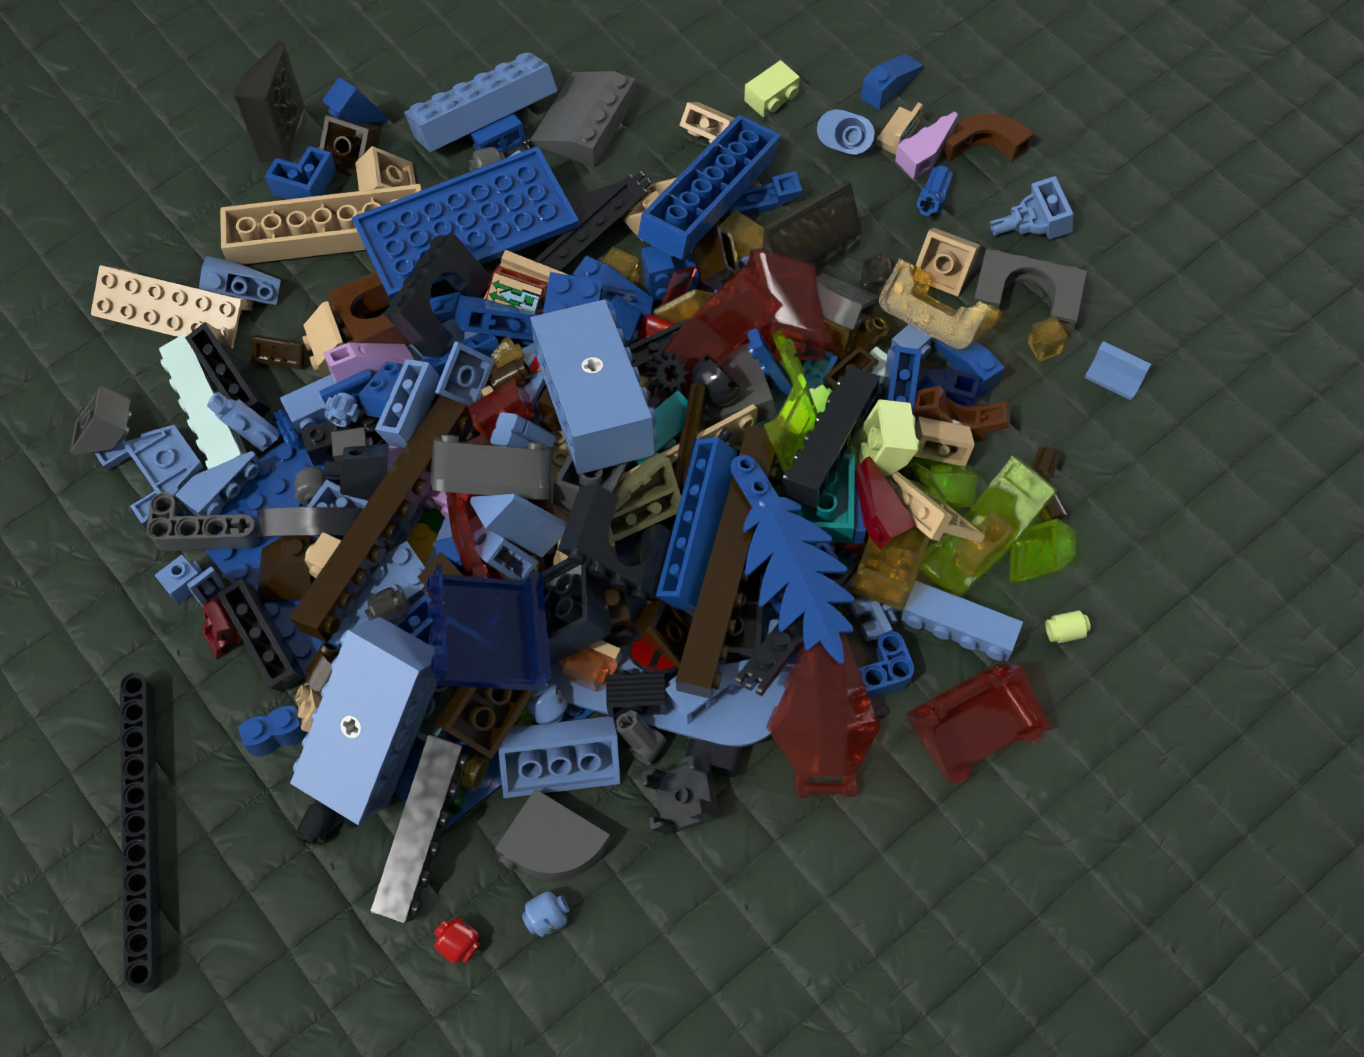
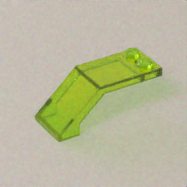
M780 330L771 335L793 388L778 418L764 424V427L785 473L787 468H792L797 450L803 449L808 431H813L815 428L818 411L802 374V371H804L798 356H793V354L797 353L791 338L786 340Z
M1016 455L1012 456L969 512L963 517L985 535L983 541L980 543L946 533L939 541L929 546L915 565L945 592L961 598L1010 551L1058 490Z

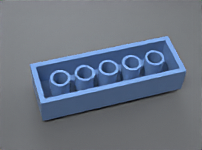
M522 53L512 62L501 63L495 67V70L477 74L473 80L467 83H458L452 90L446 93H437L429 101L412 105L404 114L414 138L428 151L432 152L557 92V88L549 65L532 53Z

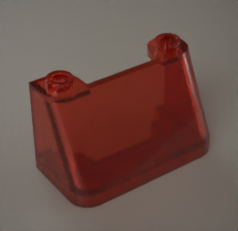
M752 249L744 272L746 286L750 285V289H755L762 321L761 335L779 361L824 358L827 348L831 346L830 332H826L815 285V268L811 267L810 263L766 249Z
M1005 663L992 666L913 708L906 714L910 725L945 780L954 784L967 780L970 777L969 773L973 769L971 765L1016 740H1026L1027 743L1038 741L1043 737L1042 733L1051 729L1021 665Z

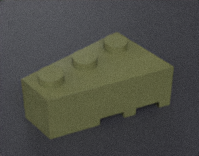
M655 452V455L650 456L616 486L613 494L619 497L609 527V543L611 544L677 514L681 494L668 457Z

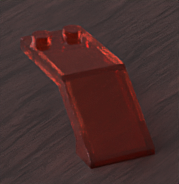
M742 267L689 317L659 355H662L663 351H669L671 356L675 353L680 354L679 362L685 360L688 362L687 366L683 368L684 371H690L691 373L693 367L706 353L714 359L713 362L716 365L721 366L730 354L749 338L747 332L767 325L783 303L745 267ZM691 374L690 376L684 377V379L689 383V385L687 387H681V394L687 399V401L689 397L690 387L692 385Z

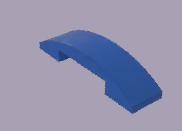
M797 172L773 176L772 183L748 188L721 218L740 217L764 212L802 194V188Z

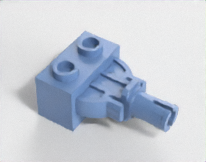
M1056 176L1032 183L1031 195L1024 198L1020 205L1012 207L1011 215L990 221L989 224L994 237L1015 230L1020 235L1027 232L1046 234L1048 240L1073 232L1074 214Z

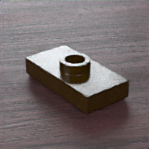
M259 335L252 337L251 362L296 369L304 368V342Z

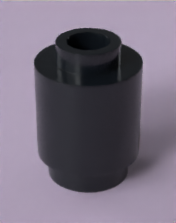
M315 799L313 804H309L296 830L301 835L299 839L312 846H316L317 842L324 843L335 821L336 811Z

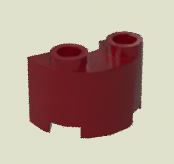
M213 598L207 604H203V616L206 619V622L203 623V635L217 660L229 654L227 648L235 642L240 644L242 637L219 598Z

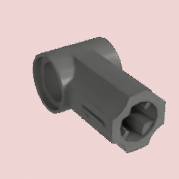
M630 710L625 714H621L616 720V730L631 746L629 749L630 753L642 763L651 765L666 744V738L657 730L649 727L637 712Z

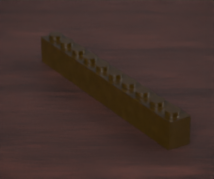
M442 396L437 399L289 618L300 632L328 643L332 635L338 631L340 623L348 611L355 605L357 597L363 588L369 584L371 576L379 564L385 560L387 552L393 543L398 540L401 531L409 519L414 516L422 499L430 491L434 437H439L441 440V435L459 436V442H461L466 433L471 430L474 419L466 404Z
M747 425L739 455L753 457L760 465L769 482L773 484L775 483L778 467H774L776 459L781 460L784 443L780 442V431ZM734 477L731 481L675 680L677 691L708 699L712 698L713 690H719L723 673L719 672L721 662L726 663L730 646L726 645L728 635L734 636L737 619H734L733 616L735 609L740 610L742 607L744 593L740 592L742 583L747 584L750 575H745L746 560L754 532L758 526L757 524L746 533L743 531L745 520L752 507Z

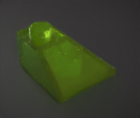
M911 459L906 465L928 490L953 510H961L962 507H973L978 481L977 474L963 466L929 459Z
M1054 519L1012 531L1010 542V582L1017 583L1061 571L1076 556V530L1059 519Z

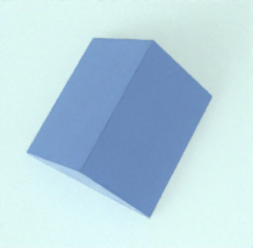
M455 341L437 385L436 395L466 404L468 408L476 410L482 396L481 390L485 388L495 360Z

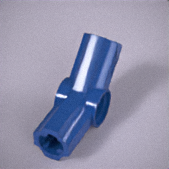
M939 165L932 169L926 187L922 188L917 200L916 208L920 210V214L929 216L932 213L941 215L947 197V190L953 176L948 167Z

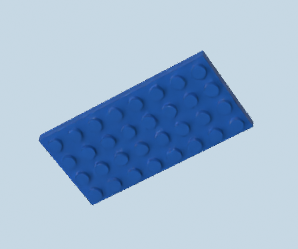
M539 146L351 217L390 300L399 293L403 287L404 280L412 274L417 266V261L425 255L430 248V242L438 235L455 234L476 260L483 265L502 257L505 250L513 253L579 227V219ZM439 275L435 279L433 284L442 281L445 278Z

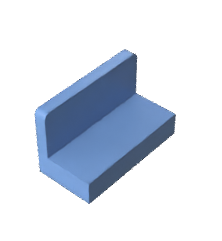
M1103 341L1085 378L1132 400L1151 364Z

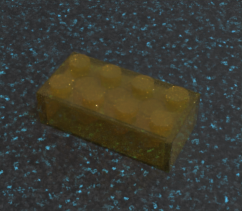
M915 527L905 538L881 550L869 538L850 591L903 611L913 589L930 538L919 528Z

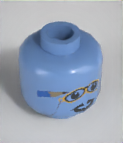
M538 681L539 685L527 702L526 708L533 719L539 724L559 722L567 708V700L554 682Z
M546 891L525 904V912L522 913V918L532 935L538 934L540 937H546L566 925V913L570 910L562 895L556 897L551 891Z

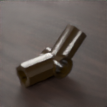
M1048 446L1038 448L1022 488L1023 497L1032 503L1044 526L1055 525L1066 517V512L1051 487V481L1061 455L1056 449ZM1032 484H1037L1041 488H1035Z

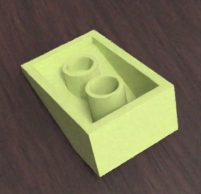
M878 400L850 445V453L855 454V469L866 457L870 456L883 476L887 477L905 467L912 457L917 454L919 440L915 435V416L912 415L910 403Z

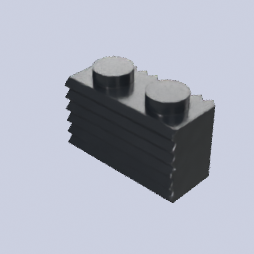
M617 670L613 674L606 675V707L608 717H619L630 710L637 712L640 716L667 714L665 674L650 673L644 670L642 673L630 674L626 670Z

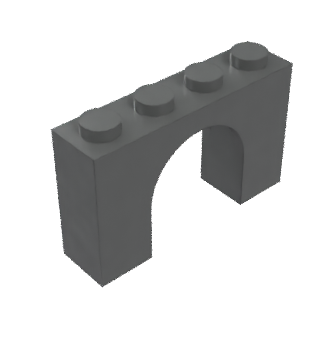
M986 249L971 313L996 318L1004 289L1016 282H1031L1043 288L1051 301L1046 329L1072 335L1078 318L1087 270L1054 264L1050 261L1031 259L1022 255L1008 254L999 250Z

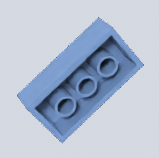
M407 541L386 554L385 560L379 564L371 576L369 584L363 588L356 599L355 605L348 611L340 623L338 631L332 635L333 640L340 649L341 638L348 629L377 617L393 623L398 619L395 612L400 617L401 614L398 613V610L404 613L425 595L422 590L425 585L417 578L425 567ZM394 593L400 601L398 608H396L397 605L394 601L395 597H391L389 594ZM383 595H384V597H387V598H388V599H386L387 601H384V600H383V598H382Z

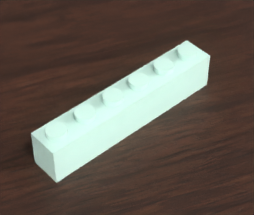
M184 333L159 348L163 357L160 361L164 369L172 377L169 382L180 395L178 402L181 408L188 413L189 419L187 423L192 431L197 434L199 439L196 440V443L200 450L206 454L208 460L205 463L208 469L248 452L240 435L215 416V413L207 407L210 397L217 391L220 393V391L185 339L187 334Z

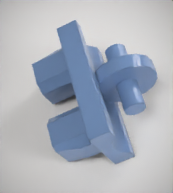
M871 586L863 589L862 596L854 599L853 603H850V610L855 618L868 614L871 620L861 624V632L865 641L878 639L883 633L892 631L890 624L898 621L895 613L900 609L898 602H888L886 596L877 599Z

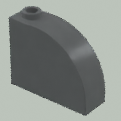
M823 273L812 279L808 289L810 295L807 304L825 318L854 330L861 326L868 317H872L879 296Z
M750 343L729 350L714 362L734 379L744 393L732 404L725 407H714L707 402L705 404L707 411L702 412L707 427L717 424L752 404L757 407V423L777 416L772 395L759 365V359L754 360L748 350L747 345Z
M535 789L496 846L495 851L498 857H500L498 861L512 871L516 867L535 878L563 880L582 874L595 865L611 844V837L607 832Z

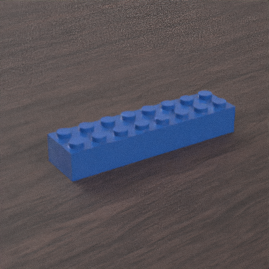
M738 115L642 213L637 238L682 260L774 161L781 134Z

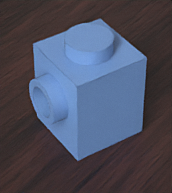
M913 320L892 339L891 347L900 346L922 350L921 360H923L932 349L930 345L933 335L930 334L926 327L920 326Z
M180 555L155 574V577L179 605L192 595L187 588V584L203 573V570L194 560L188 562L183 555Z

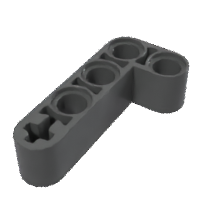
M163 492L151 499L147 533L160 550L253 548L261 540V537H257V525L249 515L183 516L181 508L171 494ZM222 530L221 533L214 535L217 531ZM195 531L193 534L187 536L189 532Z

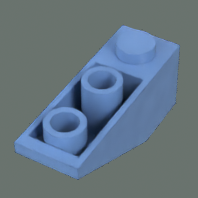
M206 256L202 265L199 289L277 305L281 280L233 261Z
M250 451L194 475L175 496L182 507L194 516L219 515L225 504L230 499L235 498L241 488L258 474L262 465L256 454Z

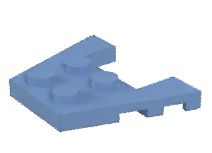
M175 425L143 433L141 437L129 441L125 439L123 441L119 440L113 449L94 452L106 471L132 457L145 475L154 492L130 506L145 528L148 523L151 499L163 492L169 493L175 498V494L203 467Z

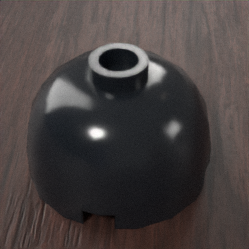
M706 353L693 367L691 383L705 386L703 406L707 402L714 407L728 406L736 401L744 391Z

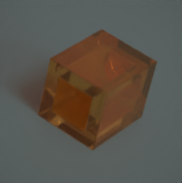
M582 649L568 657L562 673L567 681L598 692L600 685L604 686L606 684V675H610V669H608L609 665L606 658Z

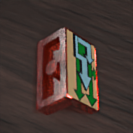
M498 266L493 272L486 299L537 313L548 282Z

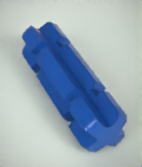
M279 409L278 412H274L272 417L288 448L294 449L295 446H300L301 440L286 411Z

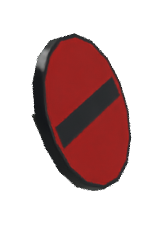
M643 637L635 640L630 646L629 657L632 663L641 670L657 674L672 673L678 670L649 646Z

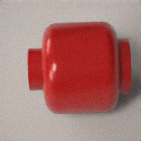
M460 917L454 918L451 922L445 919L434 932V935L438 937L434 945L435 950L452 964H458L461 961L466 963L480 946L478 942L479 932Z

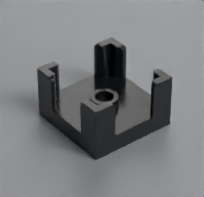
M690 755L680 759V762L685 764V766L664 772L653 768L641 772L644 787L656 790L660 817L649 816L651 830L670 835L719 819L709 761Z

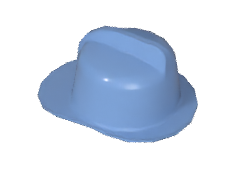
M834 109L826 112L821 116L817 125L818 137L824 145L847 154L857 155L863 153L870 148L874 141L875 132L871 122L863 116L844 110Z

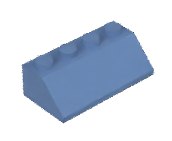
M607 716L514 727L510 729L498 749L503 798L531 795L535 789L541 793L620 784L618 742L613 717Z

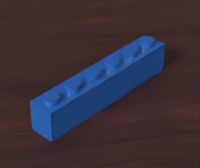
M719 437L696 439L656 597L675 609H696L732 477L730 466L732 460L737 457V451Z

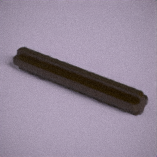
M693 383L690 387L674 471L679 490L684 489L705 395V386Z

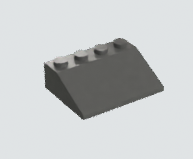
M615 71L572 72L531 137V144L595 167L636 99L635 79Z

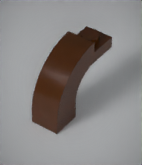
M985 113L969 116L959 121L956 133L951 134L947 138L943 156L951 162L968 149L983 145L998 149L1007 158L1014 161L1030 150L1034 133L1019 121L1004 115Z
M941 386L916 391L913 412L917 418L924 417L969 426L973 441L988 439V432L1009 429L1011 407L1007 401L978 407L963 406L950 400Z

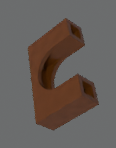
M373 272L327 293L332 314L340 331L342 330L347 343L410 344L406 337L385 315L364 319L370 313L389 305L390 302L377 272Z

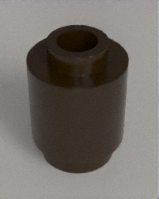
M868 317L854 336V348L856 349L858 346H861L870 353L875 347H878L888 334L886 323L881 318Z
M521 358L519 360L513 359L492 371L493 378L490 381L497 393L502 392L504 395H507L527 384L528 379L533 376L527 363Z

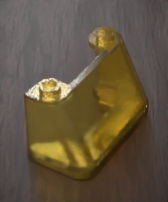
M902 259L898 260L879 297V304L884 311L958 350L967 349L996 325L1003 311L981 301H978L971 308L960 306L958 311L927 295L932 285L930 274Z

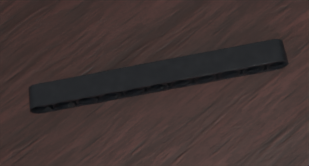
M132 672L123 677L120 682L124 980L128 986L141 993H150L158 988L161 982L155 692L152 685L142 674ZM142 685V688L137 693H133L137 686ZM143 712L139 719L133 720L137 713ZM143 739L140 746L133 748L136 741ZM144 766L143 771L139 775L134 776L136 769ZM144 794L143 800L140 803L134 804L135 799L139 795ZM145 822L144 828L140 832L135 833L137 825ZM141 851H146L144 858L141 861L135 862L137 854ZM142 880H146L145 887L141 891L136 892L137 884ZM147 909L145 918L137 922L138 913ZM147 939L146 948L137 953L138 944L142 940ZM144 970H148L146 980L138 984L139 974Z

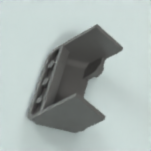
M441 435V440L439 437H434L430 478L432 490L492 496L516 494L521 498L549 499L550 449L545 447L544 443L528 442V447L513 448L466 444L459 442V436Z

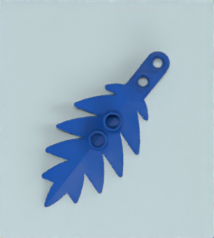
M748 455L735 457L731 462L730 471L752 507L745 520L743 531L746 533L758 524L749 547L745 575L749 576L771 556L760 590L759 606L763 607L787 585L780 608L779 632H784L804 613L803 641L805 650L810 651L817 643L821 642L831 657L842 665L844 663V651L839 634L852 633L853 627L830 604L853 603L854 597L836 582L819 573H846L847 567L826 552L807 544L830 543L832 537L810 521L791 513L800 512L801 505L788 498L778 497L760 465L753 457Z

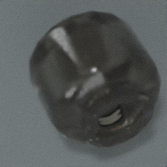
M390 586L368 598V609L365 610V614L369 621L381 617L396 625L407 619L408 610L411 609V606L401 589L396 590Z

